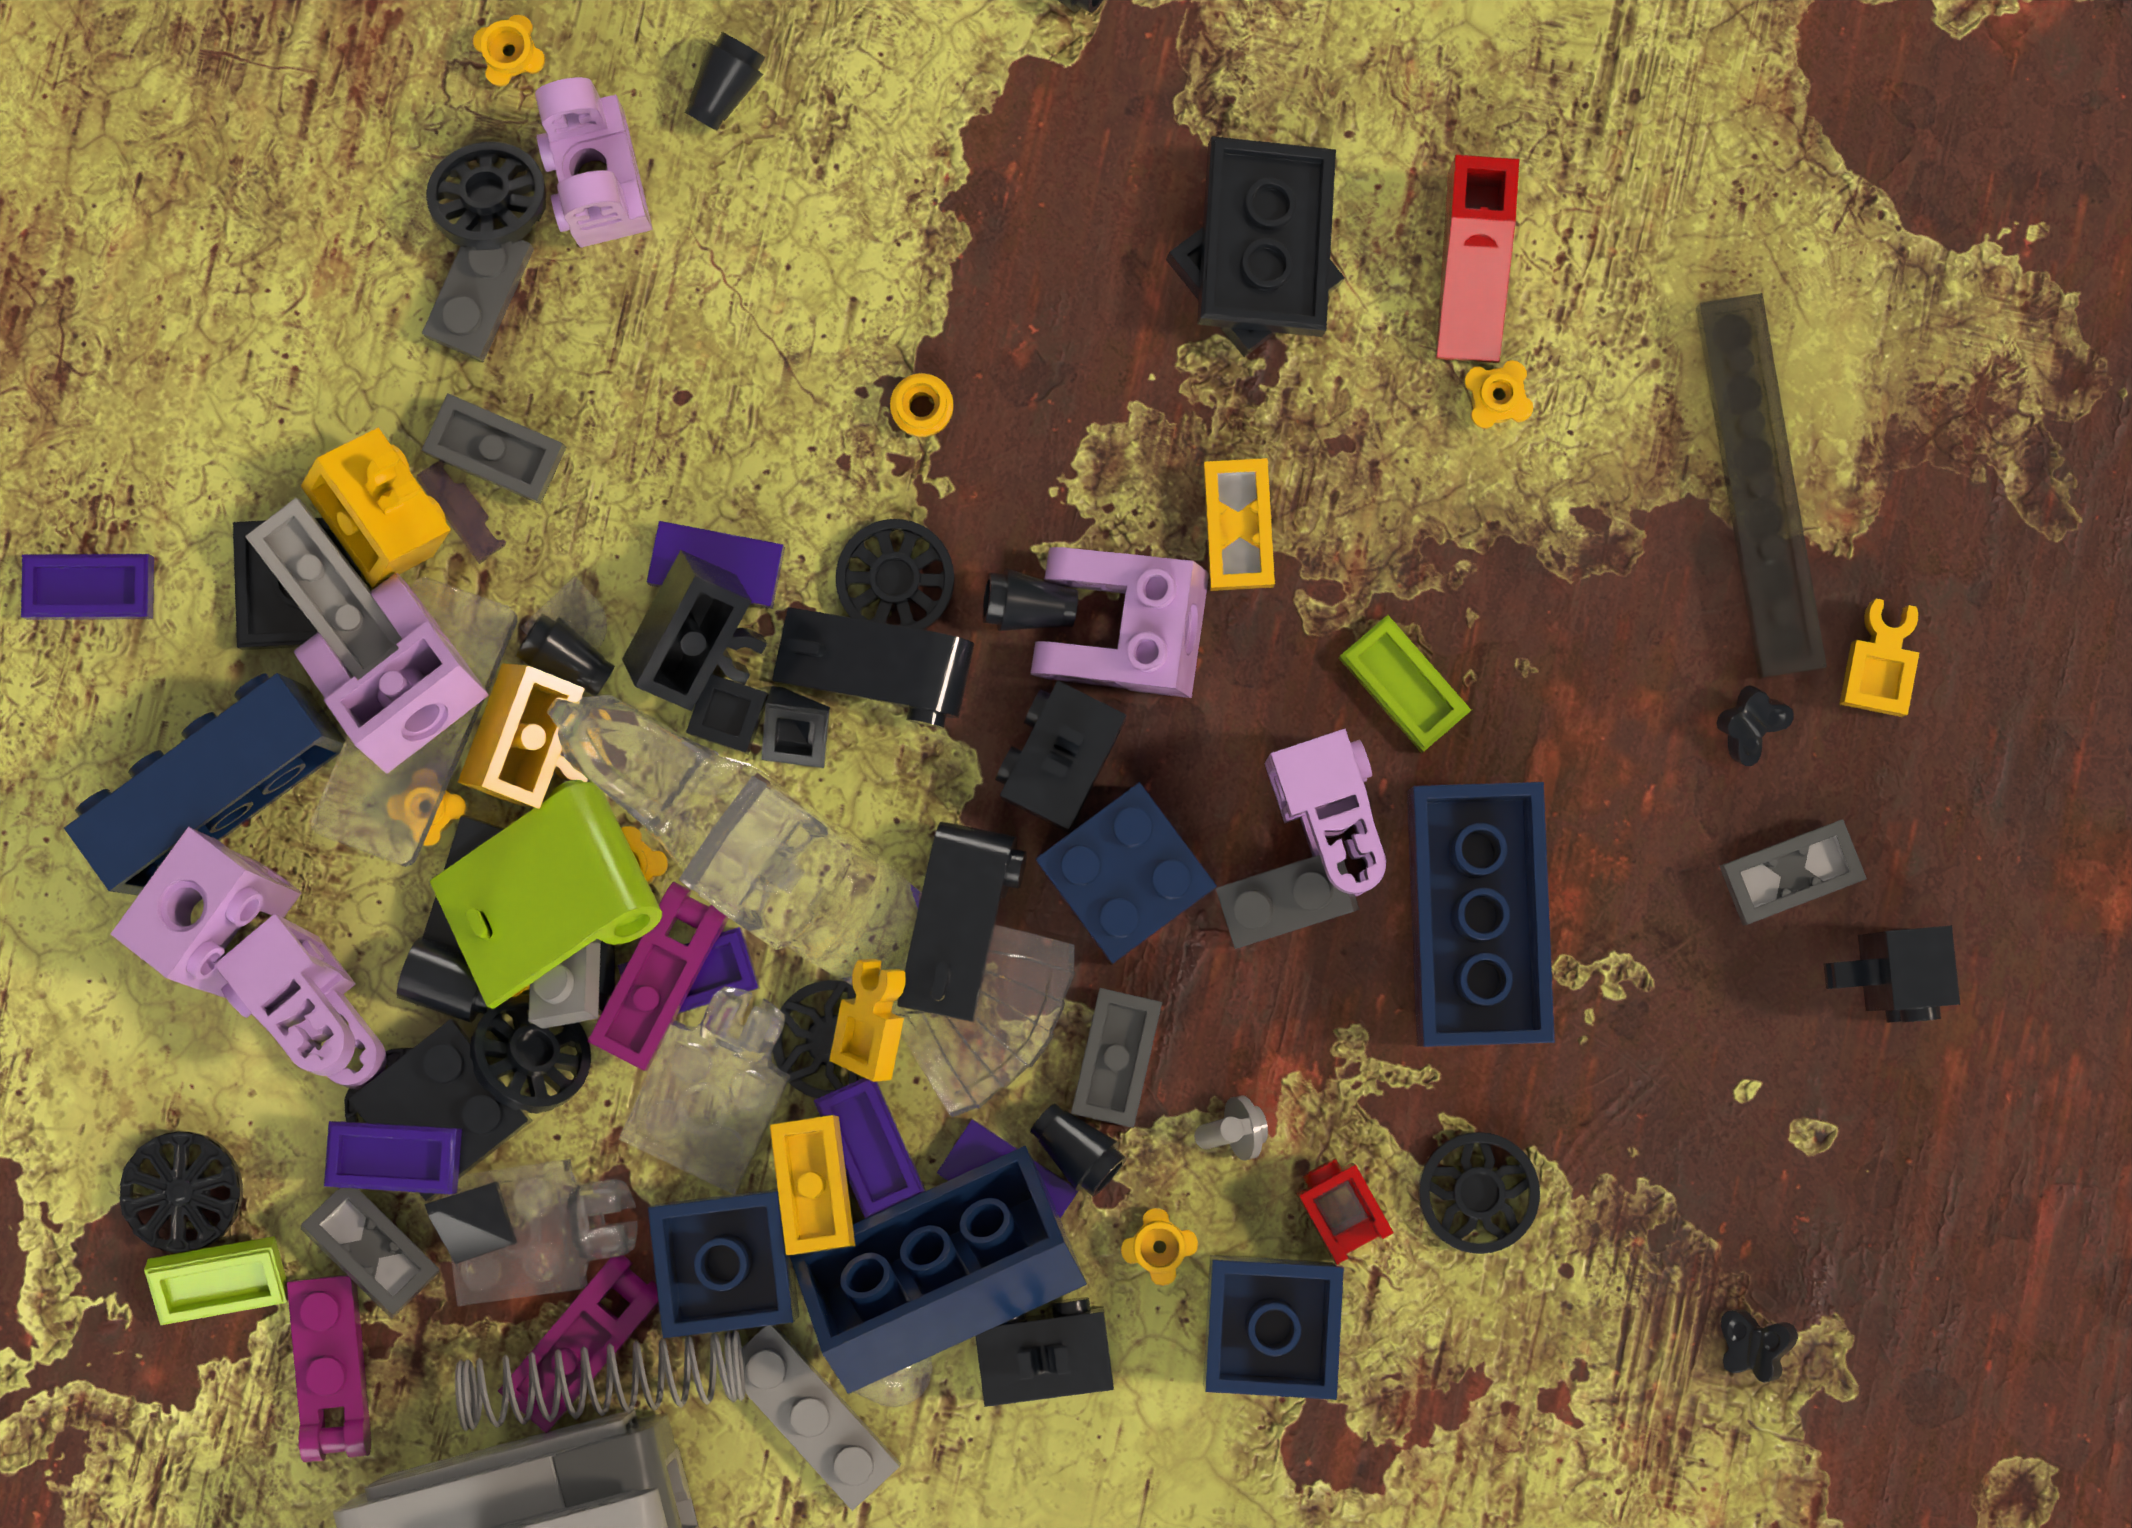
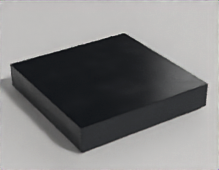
M315 518L366 584L365 577L323 518ZM266 520L233 522L237 648L241 650L299 647L318 632L245 537Z

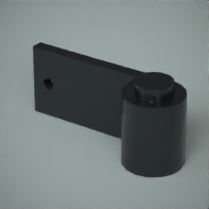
M788 607L772 681L892 703L908 709L907 721L944 728L946 717L959 718L974 643L963 638L938 632Z
M461 815L444 870L505 828L467 815ZM435 896L424 934L414 942L403 965L397 986V998L472 1023L478 1013L485 1014L490 1008L485 1004L441 905ZM484 915V917H485V919H486V921H487V923H488V926H489V928H490V930H491V932H492V929H491V927H490V924H489V922H488L486 916Z
M943 821L939 823L931 848L905 966V987L903 993L898 998V1007L974 1023L1000 900L1006 897L1009 887L1020 888L1025 872L1027 851L1017 849V836Z

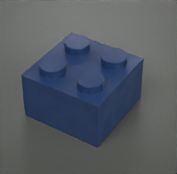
M1140 782L1036 858L1039 867L1112 965L1217 887Z
M778 1189L660 1203L648 1207L663 1339L793 1323L800 1316L794 1268L790 1256L786 1255Z
M1210 1255L1203 1375L1205 1392L1337 1400L1344 1267L1341 1264L1337 1265L1335 1262Z

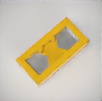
M1268 458L1204 462L1210 591L1274 588L1275 577Z

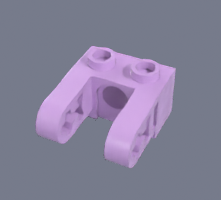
M582 77L561 79L538 88L535 91V97L542 126L546 133L537 135V143L546 172L556 170L559 182L557 184L558 193L551 195V201L560 232L570 230L571 235L581 248L653 230L625 111L617 95L600 98L592 81ZM590 161H601L607 164V171H591L578 174L580 168Z
M1065 547L1049 548L1045 581L1072 588L1125 593L1118 649L1038 641L1035 642L1031 675L1051 680L1192 698L1209 573L1196 562L1190 560Z
M396 572L370 593L402 640L396 644L399 648L366 675L359 680L355 676L353 677L319 632L294 650L297 659L324 696V702L353 744L386 774L489 696L422 601Z
M1342 729L1271 753L1264 764L1284 823L1300 818L1312 856L1320 855L1326 875L1332 885L1342 892L1355 894V897L1375 887L1385 873L1386 858L1373 821L1364 785L1367 778L1372 777V771L1361 740L1350 742L1346 729ZM1351 826L1354 827L1356 834L1351 836L1352 839L1344 841L1351 859L1362 858L1366 866L1365 870L1357 874L1358 883H1356L1352 874L1341 875L1338 871L1337 863L1346 858V851L1342 840L1339 839L1331 846L1328 845L1326 838L1342 834Z
M188 827L111 932V935L167 979L226 998L221 988L228 982L214 964L226 955L225 948L238 930L251 922L259 911L269 915L277 914L284 918L302 893L293 884L267 866L229 849L215 838ZM203 899V912L200 918L191 924V912L194 906Z
M273 914L214 964L228 982L221 988V991L229 1003L246 1018L252 1014L272 1034L294 1064L301 1069L316 1075L327 1076L333 1082L350 1089L363 1088L385 1070L387 1056L383 1044L344 995L356 983L319 936L277 914ZM355 1047L358 1049L366 1048L359 1056L361 1063L364 1065L360 1071L356 1072L347 1068L346 1066L353 1057Z

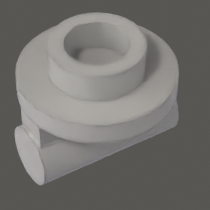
M1241 1095L1232 1097L1227 1101L1223 1119L1200 1125L1195 1131L1194 1138L1196 1144L1205 1150L1230 1144L1236 1156L1246 1161L1259 1156L1262 1144L1266 1142L1268 1137V1126L1261 1108L1254 1106L1249 1098Z

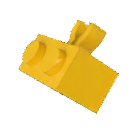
M379 427L317 457L301 484L303 491L372 589L380 585L395 572L400 575L432 558L451 531L439 503L433 497L425 494L411 474L408 461L403 452L397 446L389 443Z
M502 663L457 783L515 805L540 809L553 772L566 781L582 780L587 782L590 774L575 770L571 766L570 759L560 755L562 748L573 750L579 746L592 752H598L602 740L585 734H568L585 688L528 665Z

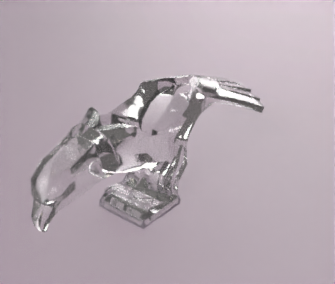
M612 695L583 697L578 701L558 697L550 705L547 713L559 728L557 735L565 760L630 814L655 840H658L677 866L684 871L679 880L689 889L696 891L700 897L707 900L721 913L775 950L787 947L805 960L810 961L852 986L853 969L856 962L860 959H878L882 961L881 970L901 969L905 971L922 891L883 856L806 804L758 768L749 763L720 756L716 750L673 731L644 712ZM995 925L974 1023L901 1008L897 1006L898 999L893 1002L891 1013L904 1018L901 1031L903 1039L951 1117L975 1108L980 1109L1001 1088H1007L1028 1067H1032L1054 1037L1053 1031L1065 1006L1064 999L1075 976V945L1034 933Z

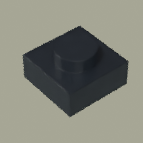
M712 674L695 704L686 733L749 755L769 694Z

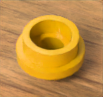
M918 373L904 378L897 384L891 395L890 410L895 423L902 431L915 437H929L939 433L947 426L953 414V398L949 388L941 379L931 374ZM919 396L929 397L934 402L933 411L925 417H918L910 410L912 401Z

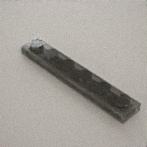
M1763 293L1701 302L1696 307V314L1759 679L1822 670L1827 665Z

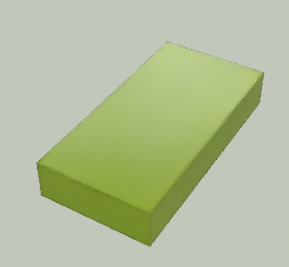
M1389 615L1384 617L1339 657L1340 661L1421 753L1471 711L1468 705Z
M275 1236L149 1258L144 1268L160 1325L288 1302L287 1278Z

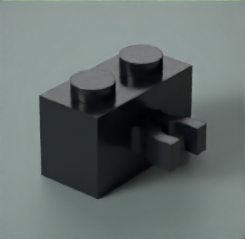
M680 550L622 658L635 687L692 711L717 665L721 667L725 675L730 679L743 685L746 684L751 674L745 665L732 661L726 647L736 651L747 647L762 654L767 642L762 634L747 628H737L752 600L736 574Z
M1057 681L1051 694L1040 689L1024 720V724L1032 727L1033 730L1023 750L1021 751L1011 746L995 778L996 781L1005 785L1000 794L1001 799L1070 833L1126 722L1127 715L1060 681Z
M1952 925L1858 935L1860 960L1823 963L1826 989L1863 986L1866 1011H1885L1886 1023L1941 1019L1940 1006L1960 1005Z
M1088 1297L1051 1302V1314L1026 1317V1313L976 1335L984 1407L1114 1390L1104 1307L1090 1308Z

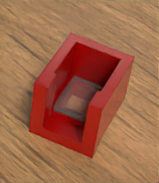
M1334 1158L1302 1176L1307 1188L1296 1193L1324 1243L1331 1259L1337 1265L1348 1259L1346 1254L1377 1237L1384 1239L1394 1233L1356 1164L1350 1163L1341 1168L1337 1159Z

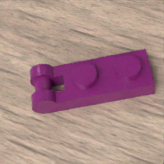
M676 882L671 883L659 903L662 911L660 922L650 932L642 936L587 1041L643 1071L649 1070L731 913L729 909L715 902L707 906L691 898V890ZM677 920L697 929L688 946L668 936Z
M619 1251L609 1259L531 1351L535 1354L542 1397L549 1416L551 1415L554 1401L555 1351L557 1349L561 1351L567 1388L571 1403L573 1404L580 1396L581 1348L584 1346L588 1350L591 1374L594 1380L607 1364V1346L609 1343L613 1345L616 1354L659 1304L657 1283L653 1280L649 1284L645 1283L630 1270L633 1263ZM612 1288L630 1303L629 1307L619 1318L601 1303ZM529 1356L523 1360L511 1375L518 1408L524 1415H526L528 1404ZM502 1385L501 1388L498 1390V1392H499L502 1396H503V1385ZM562 1391L558 1413L551 1422H548L542 1416L536 1396L534 1397L533 1412L530 1420L545 1433L549 1432L567 1412Z
M347 1274L287 1282L300 1421L298 1440L301 1459L304 1463L324 1461L326 1454L346 1452L349 1458L369 1456L371 1452V1428L357 1284ZM344 1407V1426L325 1428L324 1409Z

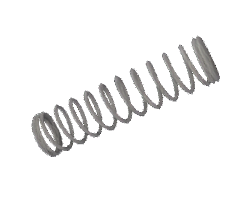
M736 1330L733 1333L727 1331L725 1334L726 1370L719 1337L715 1332L711 1335L710 1377L707 1397L700 1379L693 1340L689 1335L686 1336L684 1382L681 1401L673 1379L667 1344L663 1338L659 1340L658 1386L655 1404L650 1394L641 1348L637 1341L633 1343L632 1390L629 1407L621 1388L614 1347L610 1343L607 1346L606 1394L603 1409H601L597 1399L588 1350L584 1346L581 1348V1384L577 1412H575L571 1403L562 1354L559 1349L555 1351V1389L550 1416L542 1397L536 1359L533 1352L528 1355L529 1392L524 1418L519 1411L516 1401L509 1357L506 1354L502 1358L503 1396L498 1421H496L489 1402L483 1360L480 1357L476 1360L477 1380L473 1363L469 1359H466L465 1362L461 1359L456 1364L455 1369L457 1412L460 1425L465 1431L469 1428L473 1431L477 1427L481 1417L482 1403L489 1421L496 1428L500 1427L506 1418L508 1400H510L516 1419L522 1425H525L531 1418L535 1396L542 1416L548 1422H551L558 1413L561 1391L569 1414L573 1418L578 1419L584 1410L587 1387L595 1411L603 1417L608 1412L611 1404L613 1382L622 1409L629 1414L633 1411L637 1401L639 1378L646 1402L655 1411L662 1402L665 1373L671 1396L675 1404L682 1408L686 1404L689 1395L691 1369L698 1395L702 1402L708 1405L714 1396L716 1365H718L723 1389L728 1399L735 1402L737 1399L742 1401L745 1397L742 1347L739 1332Z

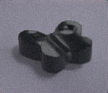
M1748 685L1740 691L1736 707L1723 711L1718 716L1716 723L1717 728L1728 735V750L1732 759L1745 766H1753L1761 757L1762 737L1767 732H1776L1789 727L1794 720L1793 709L1776 699H1770L1764 691L1755 686Z
M1744 1309L1727 1311L1721 1318L1722 1333L1729 1347L1723 1357L1724 1368L1731 1373L1752 1370L1755 1377L1763 1383L1779 1379L1783 1371L1780 1360L1795 1346L1798 1339V1333L1794 1325L1788 1322H1781L1763 1328Z

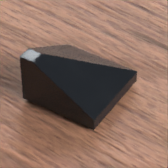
M772 686L765 706L761 760L824 768L830 707L784 687Z
M498 1181L425 1204L428 1216L455 1264L517 1243Z

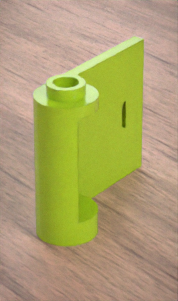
M570 780L560 784L550 793L549 798L542 802L540 809H532L430 880V884L485 1004L492 1009L508 1000L594 940L599 939L612 945L631 942L650 932L662 918V911L602 788L597 783L583 782L582 780ZM484 915L486 916V918H487V920H488V922H489V924H490V927H491V929H492V932H491V930H490V928H489V926H488V923H487V921H486Z

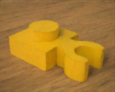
M1875 599L1869 603L1864 615L1866 629L1871 635L1870 642L1861 640L1851 642L1840 705L1904 717L1908 715L1919 652L1901 648L1903 638L1910 635L1917 625L1918 610L1916 606L1911 605L1903 608L1899 626L1892 628L1887 626L1881 617L1884 600Z
M860 959L856 962L852 973V984L856 993V999H841L829 1061L873 1082L892 1080L904 1018L891 1013L893 1002L903 993L906 980L905 971L901 969L881 970L882 961L878 959Z

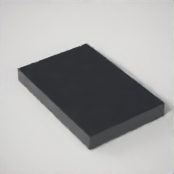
M1211 136L1207 152L1197 325L1323 337L1327 329L1336 149Z

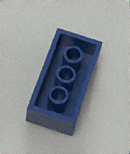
M266 673L254 677L235 692L234 697L237 699V702L218 716L214 712H209L197 718L181 732L185 740L165 755L161 750H157L145 756L129 769L128 773L132 779L112 793L109 789H103L91 795L75 809L79 817L64 827V829L108 891L138 896L188 827L221 841L350 747L305 685L279 673L274 674L270 678Z
M1544 782L1413 786L1407 791L1417 1047L1555 1043Z
M1026 1146L853 1224L855 1246L789 1255L821 1352L848 1394L1087 1285L1053 1200Z

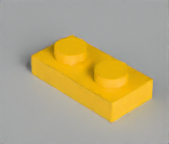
M830 1115L770 1124L786 1255H798L855 1246L839 1116Z

